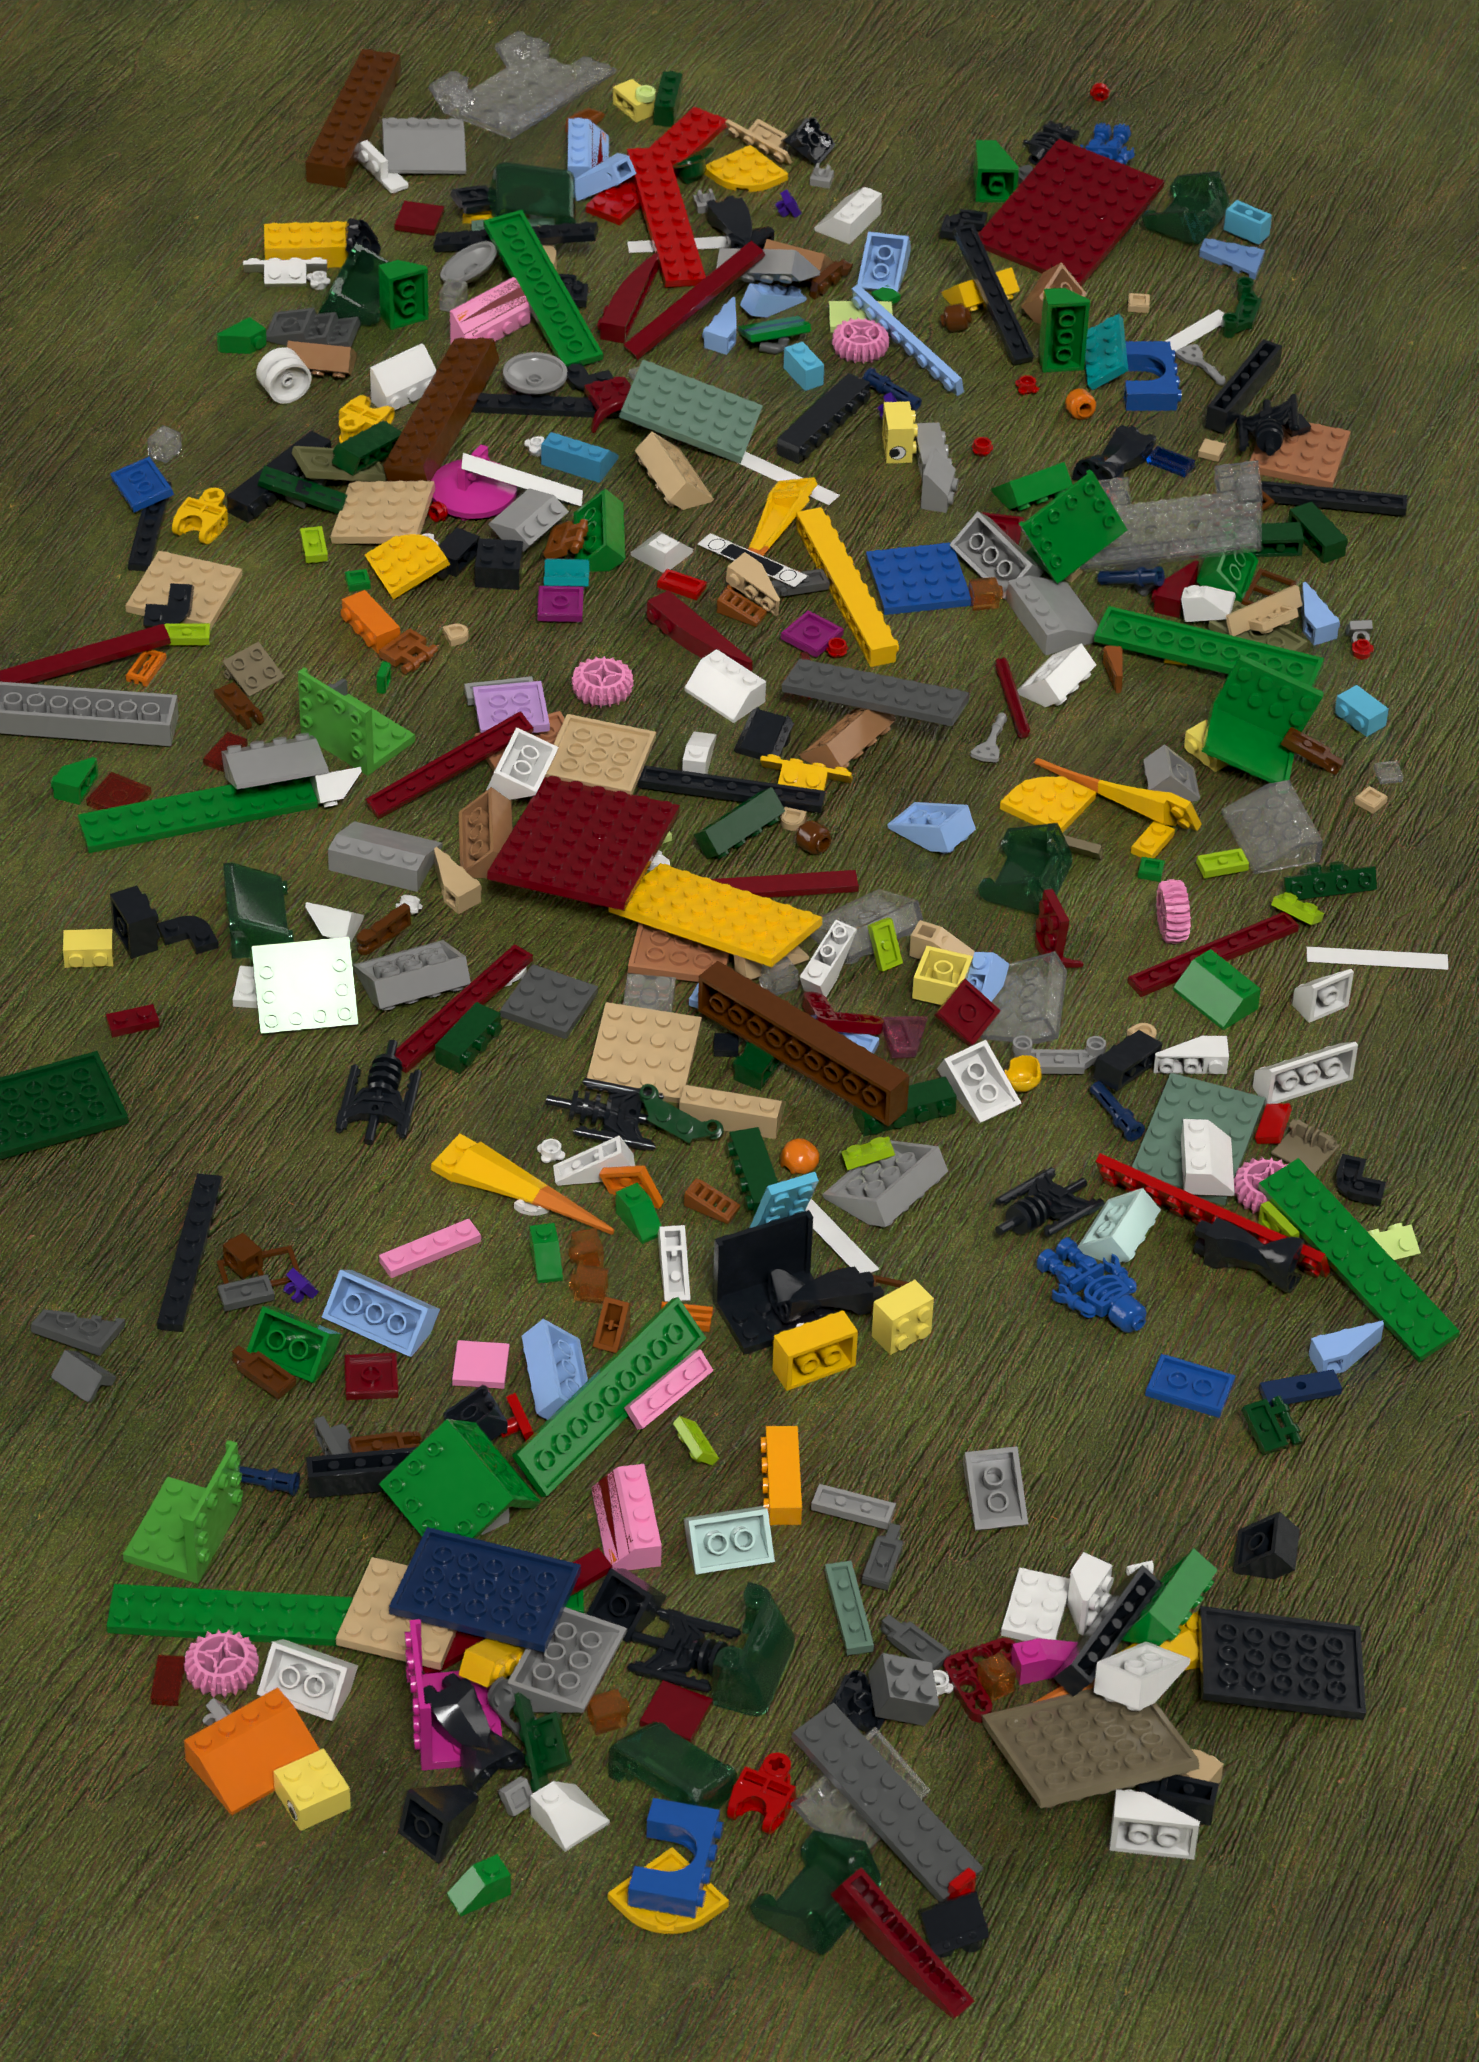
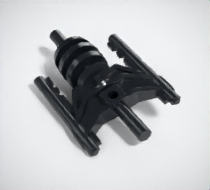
M1291 394L1286 402L1272 408L1271 401L1265 399L1263 401V411L1248 417L1242 414L1238 416L1237 426L1239 449L1241 452L1246 451L1247 447H1249L1248 438L1249 434L1255 436L1258 448L1267 455L1272 456L1283 444L1284 433L1282 425H1285L1288 419L1290 430H1299L1298 399L1296 394Z
M389 1040L386 1053L377 1055L374 1058L369 1069L368 1088L362 1087L357 1094V1087L355 1086L359 1083L357 1078L361 1075V1069L356 1064L351 1065L341 1108L336 1119L335 1131L337 1133L347 1130L348 1123L363 1120L368 1121L364 1143L367 1145L374 1143L378 1123H392L397 1126L396 1134H399L401 1139L407 1137L422 1072L415 1070L414 1073H410L409 1081L411 1082L407 1085L409 1090L406 1091L403 1101L398 1090L403 1066L401 1060L395 1057L398 1046L396 1040Z
M585 1078L582 1080V1083L586 1086V1089H598L600 1092L605 1090L612 1094L607 1098L606 1104L600 1103L601 1094L599 1093L596 1094L595 1101H590V1091H585L584 1099L578 1098L579 1090H574L572 1100L547 1095L545 1105L570 1109L568 1119L572 1121L574 1114H580L579 1123L584 1124L586 1116H592L591 1125H596L597 1117L603 1118L602 1125H604L603 1128L605 1130L597 1131L596 1128L588 1129L586 1126L580 1125L579 1128L576 1127L573 1131L575 1136L608 1141L620 1135L626 1145L631 1148L653 1151L656 1147L651 1142V1139L642 1137L638 1127V1123L655 1126L646 1120L649 1115L640 1113L645 1105L639 1097L641 1088ZM647 1090L644 1095L650 1096L652 1090ZM659 1092V1094H660V1099H663V1098H664V1095H662L663 1093H660V1092Z
M1050 1167L1036 1173L1034 1177L995 1199L996 1204L1007 1205L1011 1200L1017 1199V1196L1028 1193L1027 1196L1019 1199L1007 1209L1006 1221L996 1226L995 1231L998 1235H1003L1010 1230L1017 1234H1026L1043 1225L1050 1216L1054 1219L1059 1218V1221H1054L1052 1225L1048 1224L1044 1227V1235L1050 1237L1082 1217L1099 1210L1104 1205V1201L1101 1198L1097 1200L1093 1198L1088 1201L1076 1197L1073 1194L1087 1186L1086 1179L1080 1178L1070 1185L1062 1187L1052 1181L1056 1174L1055 1169Z
M664 1608L657 1610L659 1619L669 1622V1630L664 1638L637 1631L632 1636V1642L658 1648L656 1654L646 1662L635 1661V1663L628 1664V1671L642 1677L664 1680L709 1693L712 1690L709 1680H697L695 1676L687 1677L684 1672H689L691 1667L693 1669L698 1667L700 1673H709L712 1677L718 1678L721 1676L723 1679H730L736 1670L758 1675L760 1671L759 1664L739 1659V1649L734 1645L728 1647V1644L723 1641L716 1642L715 1639L706 1640L705 1635L701 1632H715L717 1636L723 1634L725 1638L733 1639V1637L741 1635L739 1628L686 1615L677 1610L669 1608L668 1610Z

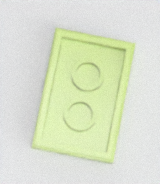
M829 301L830 333H834V329L837 328L838 324H842V321H849L850 318L856 320L858 317L860 319L867 318V320L871 321L861 308L855 307L852 301ZM877 301L892 314V301Z

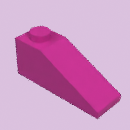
M1037 1638L1013 1644L1011 1666L1019 1685L1053 1678L1079 1642Z

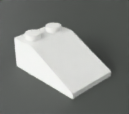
M986 1040L945 1058L937 1068L941 1077L946 1076L957 1095V1100L978 1124L1021 1105L1020 1099Z
M1143 1642L1097 1662L1094 1693L1104 1696V1699L1107 1701L1119 1702L1126 1705L1130 1710L1140 1711L1154 1704L1190 1664V1658L1149 1642Z
M1116 1790L1111 1825L1110 1851L1194 1860L1199 1831L1198 1820L1144 1792Z

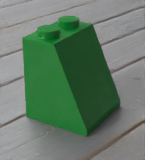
M976 140L973 172L975 201L1005 203L1018 187L1019 167L996 140Z

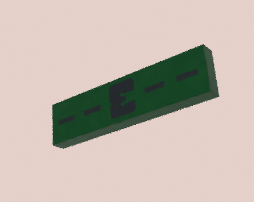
M265 465L257 486L337 514L343 510L348 494Z

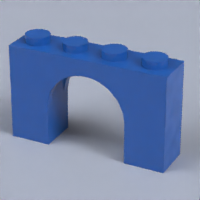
M1125 341L1128 371H1145L1160 377L1149 381H1125V410L1177 411V403L1181 402L1182 392L1179 389L1175 350H1171L1170 341Z
M653 1798L647 1818V1837L679 1843L687 1847L695 1858L688 1866L677 1871H660L634 1866L628 1888V1906L696 1918L698 1907L703 1908L705 1903L706 1891L703 1890L704 1884L709 1885L712 1868L709 1867L710 1861L715 1862L718 1845L715 1844V1840L722 1837L724 1822H719L720 1810Z

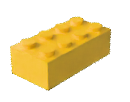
M347 222L264 224L265 260L271 258H279L281 260L301 258L302 260H310L311 258L319 257L327 260V268L349 267V253L346 251Z

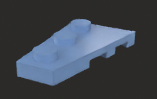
M1204 238L1199 257L1218 265L1227 264L1233 267V271L1237 273L1241 271L1249 274V278L1256 280L1265 250Z

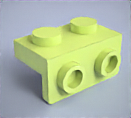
M1397 1223L1387 1227L1388 1231L1379 1232V1229L1368 1231L1394 1261L1420 1254L1412 1225L1402 1226V1223Z

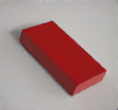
M666 569L657 580V587L698 600L707 588V582Z
M1290 1103L1266 1104L1255 1136L1257 1144L1281 1143L1292 1111Z

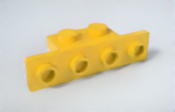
M768 754L767 757L761 756L760 758L762 767L781 770L778 784L825 791L827 779L852 783L853 780L852 773L843 767H835V769L826 768L821 763H812L810 765L794 758L788 761L773 754Z

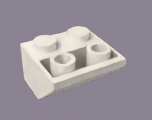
M1083 1552L1071 1569L1067 1601L1078 1634L1084 1636L1099 1615L1101 1609L1105 1607L1112 1597L1109 1594V1590L1114 1581V1578L1111 1577L1113 1565Z

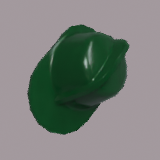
M708 147L699 150L686 159L673 164V169H677L685 184L695 182L705 174V158L710 156L715 151V148Z

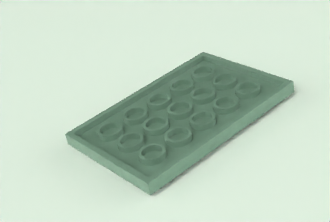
M642 360L619 417L741 463L763 405L652 362Z
M1170 1073L1132 1167L1184 1190L1181 1153L1183 1119L1209 1120L1231 1137L1233 1176L1235 1178L1265 1105V1097ZM1195 1195L1206 1201L1226 1205L1229 1197L1223 1195Z

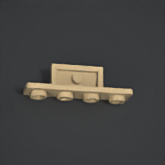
M729 119L726 120L728 133L732 137H739L748 146H755L763 154L772 155L779 163L784 162L788 165L792 163L788 152L782 149L786 145L782 139L787 134L760 119H757L749 130Z
M1293 585L1226 615L1229 635L1236 636L1250 629L1264 634L1272 632L1274 627L1289 624L1290 620L1299 617L1297 608L1302 606L1299 586Z

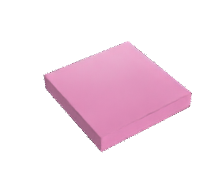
M458 1340L452 1385L469 1387L486 1385L487 1388L504 1389L509 1344Z

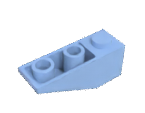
M616 153L568 184L576 201H579L622 183L635 175L636 171L628 155Z
M750 283L740 306L751 316L769 317L805 302L807 298L801 293L799 288L792 285L783 287L779 284L772 286L765 283Z
M732 297L727 304H724L719 314L715 315L709 326L704 328L702 334L704 348L727 355L736 344L735 297Z
M1303 582L1301 615L1304 635L1313 645L1337 639L1338 629L1340 628L1338 617L1334 616L1328 609L1327 604L1317 596L1315 590L1306 582Z
M974 952L967 980L992 1002L1004 986L1009 963L994 952Z
M1383 1321L1367 1323L1362 1326L1311 1338L1309 1357L1316 1370L1321 1372L1334 1369L1336 1374L1345 1372L1381 1341L1384 1323Z

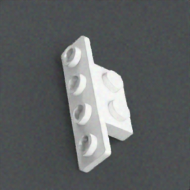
M368 140L360 142L358 161L390 193L408 188V183L398 173H388V160Z
M314 257L310 260H302L301 258L259 260L251 258L248 261H243V269L245 273L264 272L265 287L307 286L306 272L327 271V260L319 257Z

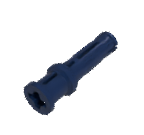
M869 368L864 373L862 379L869 381L870 386L876 389L877 393L888 394L891 392L897 401L910 402L911 409L915 411L921 406V398L892 383L888 376L878 374L874 368Z
M1156 566L1154 569L1139 567L1136 570L1100 571L1098 573L1100 585L1136 584L1139 587H1144L1148 584H1154L1155 586H1162L1165 580L1164 570L1160 566Z
M1095 1082L1090 1087V1093L1095 1096L1113 1117V1124L1117 1128H1121L1124 1132V1137L1128 1141L1139 1139L1145 1131V1126L1141 1122L1136 1121L1133 1112L1130 1109L1124 1108L1102 1082Z
M239 1466V1472L246 1474L242 1475L241 1482L264 1486L269 1492H274L275 1490L289 1492L291 1496H296L299 1490L300 1473L298 1472L289 1474L279 1472L277 1468L266 1471Z

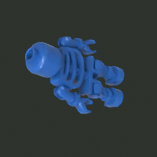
M1106 123L1096 124L1094 127V139L1089 141V145H1086L1085 149L1109 159H1115V161L1126 165L1128 160L1135 156L1134 147L1130 151H1127L1126 146L1122 148V145L1131 136L1129 125H1115L1113 129L1114 138L1108 141L1112 135L1110 125H1106Z
M1066 1237L1057 1245L1056 1253L1051 1249H1045L1038 1256L1037 1269L1042 1273L1049 1270L1058 1277L1060 1282L1059 1293L1055 1289L1052 1290V1299L1054 1301L1068 1304L1070 1309L1079 1310L1080 1314L1086 1318H1093L1095 1315L1104 1317L1108 1314L1109 1320L1124 1333L1138 1331L1145 1325L1146 1308L1129 1295L1137 1290V1284L1133 1278L1128 1277V1271L1121 1267L1119 1259L1115 1254H1112L1111 1263L1107 1262L1103 1257V1264L1097 1265L1093 1257L1083 1254L1078 1248V1244L1070 1237ZM1068 1259L1076 1264V1268L1073 1266L1067 1267L1062 1262ZM1104 1270L1113 1275H1104ZM1085 1288L1082 1301L1081 1297L1075 1293Z

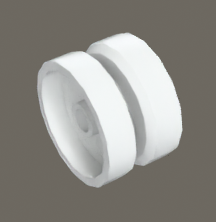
M277 348L270 351L261 359L256 370L258 381L272 399L278 403H291L298 400L309 389L312 381L310 370L295 351L289 348Z

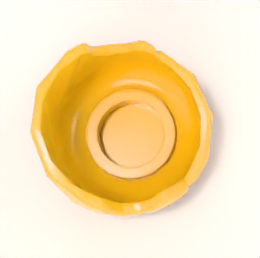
M1021 1055L1011 1059L1008 1071L1004 1070L1005 1075L1016 1092H1029L1042 1079L1040 1063L1037 1058L1031 1055Z

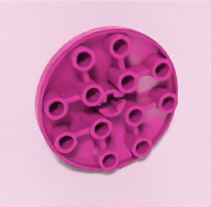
M481 444L471 453L472 456L491 461L488 457L487 446ZM462 459L442 466L437 470L432 479L435 483L432 501L444 503L448 514L459 517L463 521L498 516L514 502L517 495V486L461 469Z

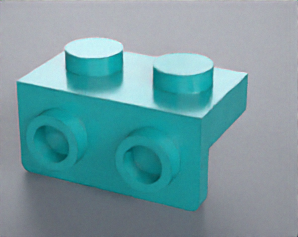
M545 559L544 586H589V560Z

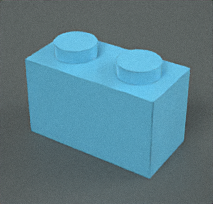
M1236 200L1226 209L1224 230L1259 245L1270 235L1272 215Z
M804 342L784 348L783 368L804 391L823 385L824 364Z
M1355 685L1337 696L1335 714L1367 737L1386 726L1389 709L1358 685Z

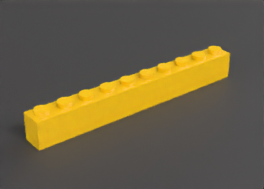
M822 507L797 512L796 530L817 569L824 570L830 582L828 590L869 666L874 667L896 662V652H899L898 641L893 639L890 626L885 624L882 612L876 608L874 597H870L866 583L862 582L859 570L853 566L852 557L847 555L843 542H840L837 530L833 529L829 515L824 513Z

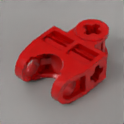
M779 1752L769 1754L758 1771L746 1766L744 1767L733 1787L727 1810V1818L736 1820L748 1811H757L765 1817L762 1832L771 1835L780 1827L796 1801V1786L790 1784L791 1760L787 1755Z

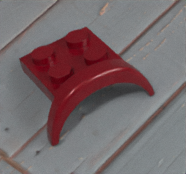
M625 376L614 377L605 381H595L584 385L585 394L597 410L591 424L592 433H596L598 426L608 415L623 408L631 388Z
M1044 890L1042 900L1039 902V918L1036 919L1035 944L1037 950L1046 961L1054 965L1067 968H1082L1084 966L1082 961L1063 957L1070 920L1054 890Z

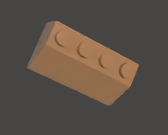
M855 707L800 754V757L811 764H824L826 768H847L850 765L849 760L856 759L864 753L862 749L876 743V737L887 733L891 729L890 725L897 719L893 714Z
M492 787L458 812L460 866L472 878H487V871L512 832L511 801Z

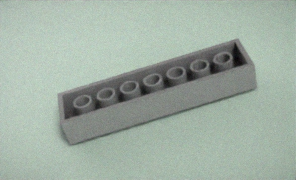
M0 682V734L159 746L172 745L179 717L177 695Z

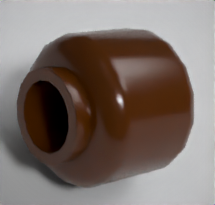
M963 303L946 306L944 314L940 315L942 326H947L948 331L951 333L966 330L969 328V324L972 323L970 308L966 307Z
M810 820L798 827L796 841L800 848L810 854L817 855L829 848L831 835L827 827Z

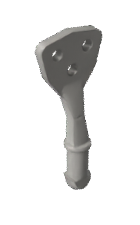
M1197 344L1184 346L1176 351V356L1184 362L1202 367L1207 372V375L1216 381L1217 385L1222 386L1225 384V377L1214 366L1203 360V353Z
M1005 713L997 715L995 723L992 724L990 736L986 742L977 745L971 751L972 758L986 762L999 761V748L996 745V738L1007 721Z

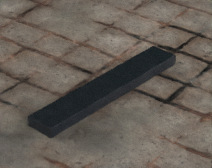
M169 497L142 509L128 561V570L146 572L153 561Z

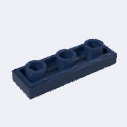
M1334 1369L1261 1382L1259 1385L1263 1399H1267L1271 1407H1274L1271 1400L1276 1396H1281L1284 1403L1292 1404L1342 1394V1386Z

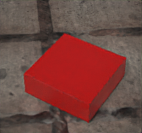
M967 1868L949 1883L948 1893L950 1895L947 1900L975 1891L976 1873L971 1868Z

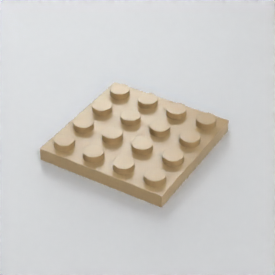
M434 481L349 482L346 491L348 496L343 510L339 511L331 534L332 544L384 543L394 536L420 535L435 491Z
M158 551L128 600L126 612L144 616L146 604L168 605L170 583L192 584L194 586L191 614L180 624L210 623L211 631L242 578V569Z
M567 714L554 742V745L559 748L545 777L558 776L561 781H580L586 786H602L606 790L624 791L627 794L633 795L655 742L656 732Z
M606 1002L587 1078L635 1088H641L644 1084H652L660 1093H663L664 1098L661 1100L679 1103L684 1085L688 1084L702 1025V1017Z
M371 1557L337 1634L336 1645L406 1662L405 1632L410 1631L409 1620L412 1619L389 1614V1605L408 1565ZM421 1622L422 1666L441 1670L457 1633L456 1630Z

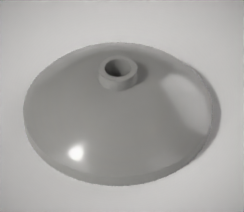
M489 241L479 242L456 253L446 262L441 270L440 276L443 282L450 285H461L481 279L496 258L497 249L495 245Z
M539 352L523 353L506 362L503 368V378L511 388L518 392L529 395H541L553 392L565 383L567 368L559 358L553 355Z

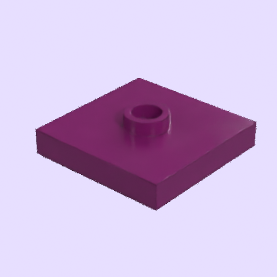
M539 586L538 621L583 622L584 587Z
M808 610L781 632V639L817 658L826 650L830 639L841 638L844 635V629Z

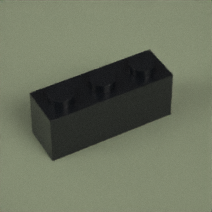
M1138 1030L1132 1035H1128L1119 1044L1113 1045L1103 1055L1100 1054L1094 1063L1095 1072L1093 1078L1118 1091L1154 1066L1155 1053L1161 1051L1163 1043Z

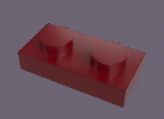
M153 1004L105 1014L112 1038L160 1027L159 1018Z

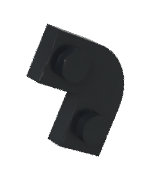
M960 209L959 214L951 216L946 214L940 230V237L954 240V227L974 224L976 230H982L986 225L988 212Z
M559 274L577 308L587 307L588 284L576 280V275Z
M582 363L571 364L566 367V382L572 390L576 388L584 390V385L614 378L609 370L589 375Z
M170 583L168 605L146 604L143 626L150 628L161 624H180L191 614L194 586L192 584Z
M181 916L156 923L165 946L188 939L196 955L219 948L214 932L210 925L202 918Z
M1342 1154L1336 1175L1338 1190L1351 1200L1381 1206L1386 1182L1363 1177L1367 1159Z

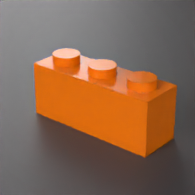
M366 590L342 599L341 616L343 620L348 622L353 627L355 633L359 634L365 640L367 646L371 647L377 654L381 648L400 635V626Z

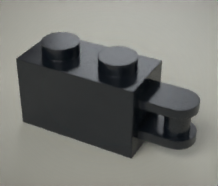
M458 527L451 534H448L439 547L450 565L437 572L436 575H439V578L443 580L448 575L457 577L476 558L480 536Z
M1173 1775L1162 1778L1159 1781L1138 1784L1139 1789L1137 1792H1144L1198 1820L1200 1824L1211 1826L1219 1783Z

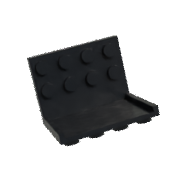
M810 1210L795 1213L791 1216L747 1228L730 1235H724L714 1241L712 1302L743 1355L773 1346L774 1335L796 1328L799 1323L805 1324L835 1313L832 1307H820L794 1322L785 1324L774 1311L769 1299L768 1274L770 1269L784 1270L805 1285L814 1280L810 1273L813 1215Z

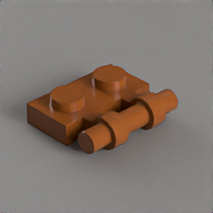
M581 519L575 525L572 521L553 526L543 554L545 558L560 559L567 555L568 549L573 554H577L584 545L583 538L588 533V521Z
M409 628L379 650V657L386 662H390L395 667L404 663L401 671L407 674L410 671L414 672L424 661L428 662L431 660L434 654L438 652V648L435 644L427 647L426 637Z

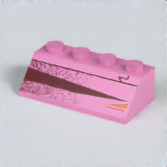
M512 277L451 310L450 345L457 338H494L495 342L531 322L529 304L517 279Z
M637 1464L617 1467L591 1487L604 1555L613 1568L635 1570L660 1567L662 1546L645 1465Z

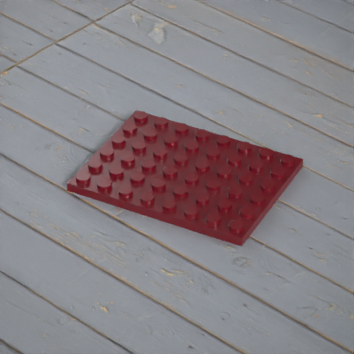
M1058 139L978 235L986 251L1041 274L1062 263L1082 287L1163 189L1164 180Z
M558 776L545 777L536 795L532 797L487 871V879L625 911L680 811V805L672 804L669 801L650 799L647 796L630 795L624 791H610L602 786H586L580 781H561Z

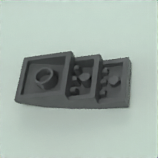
M314 308L275 312L266 332V340L287 346L288 341L351 347L361 323L358 317L338 319L336 312L316 314Z

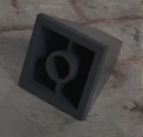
M463 1784L411 1788L406 1794L398 1833L439 1864L444 1860L474 1816L479 1797L473 1789H468Z

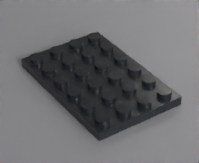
M1200 1606L1198 1621L1202 1700L1364 1720L1366 1702L1360 1626Z

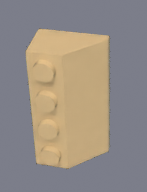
M651 432L635 449L640 457L638 461L648 469V476L656 481V488L665 495L664 500L670 506L674 507L676 505L684 510L711 503L714 500L677 446Z
M684 1085L679 1102V1109L701 1122L711 1119L718 1120L723 1125L724 1131L730 1132L759 1127L762 1137L772 1139L777 1138L786 1106V1101L693 1085ZM711 1126L710 1128L717 1129V1126Z

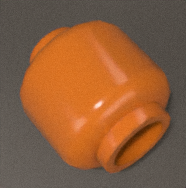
M1085 389L1072 390L1066 397V409L1076 419L1085 420L1092 416L1096 410L1095 399Z

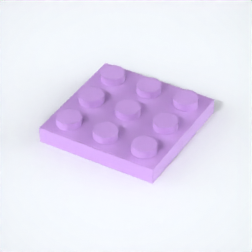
M541 681L473 687L480 734L520 711L534 727L532 733L550 731Z

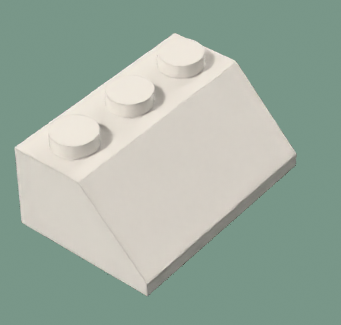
M863 187L848 195L814 227V231L850 244L881 214L882 193Z
M421 343L370 367L371 402L378 408L388 405L397 410L422 397L436 372V368L425 345Z
M1082 643L1053 654L1017 689L1018 694L1044 707L1053 704L1058 706L1067 700V694L1079 688V682L1086 680L1091 675L1090 671L1096 664Z
M716 649L700 660L685 686V691L732 723H735L756 707L765 703L766 681Z
M516 727L494 771L487 790L492 787L509 800L535 796L559 747Z
M1183 1119L1181 1153L1184 1191L1193 1195L1234 1196L1231 1137L1209 1120Z
M284 1639L273 1641L257 1695L263 1696L278 1687L296 1709L333 1721L351 1691L358 1665Z

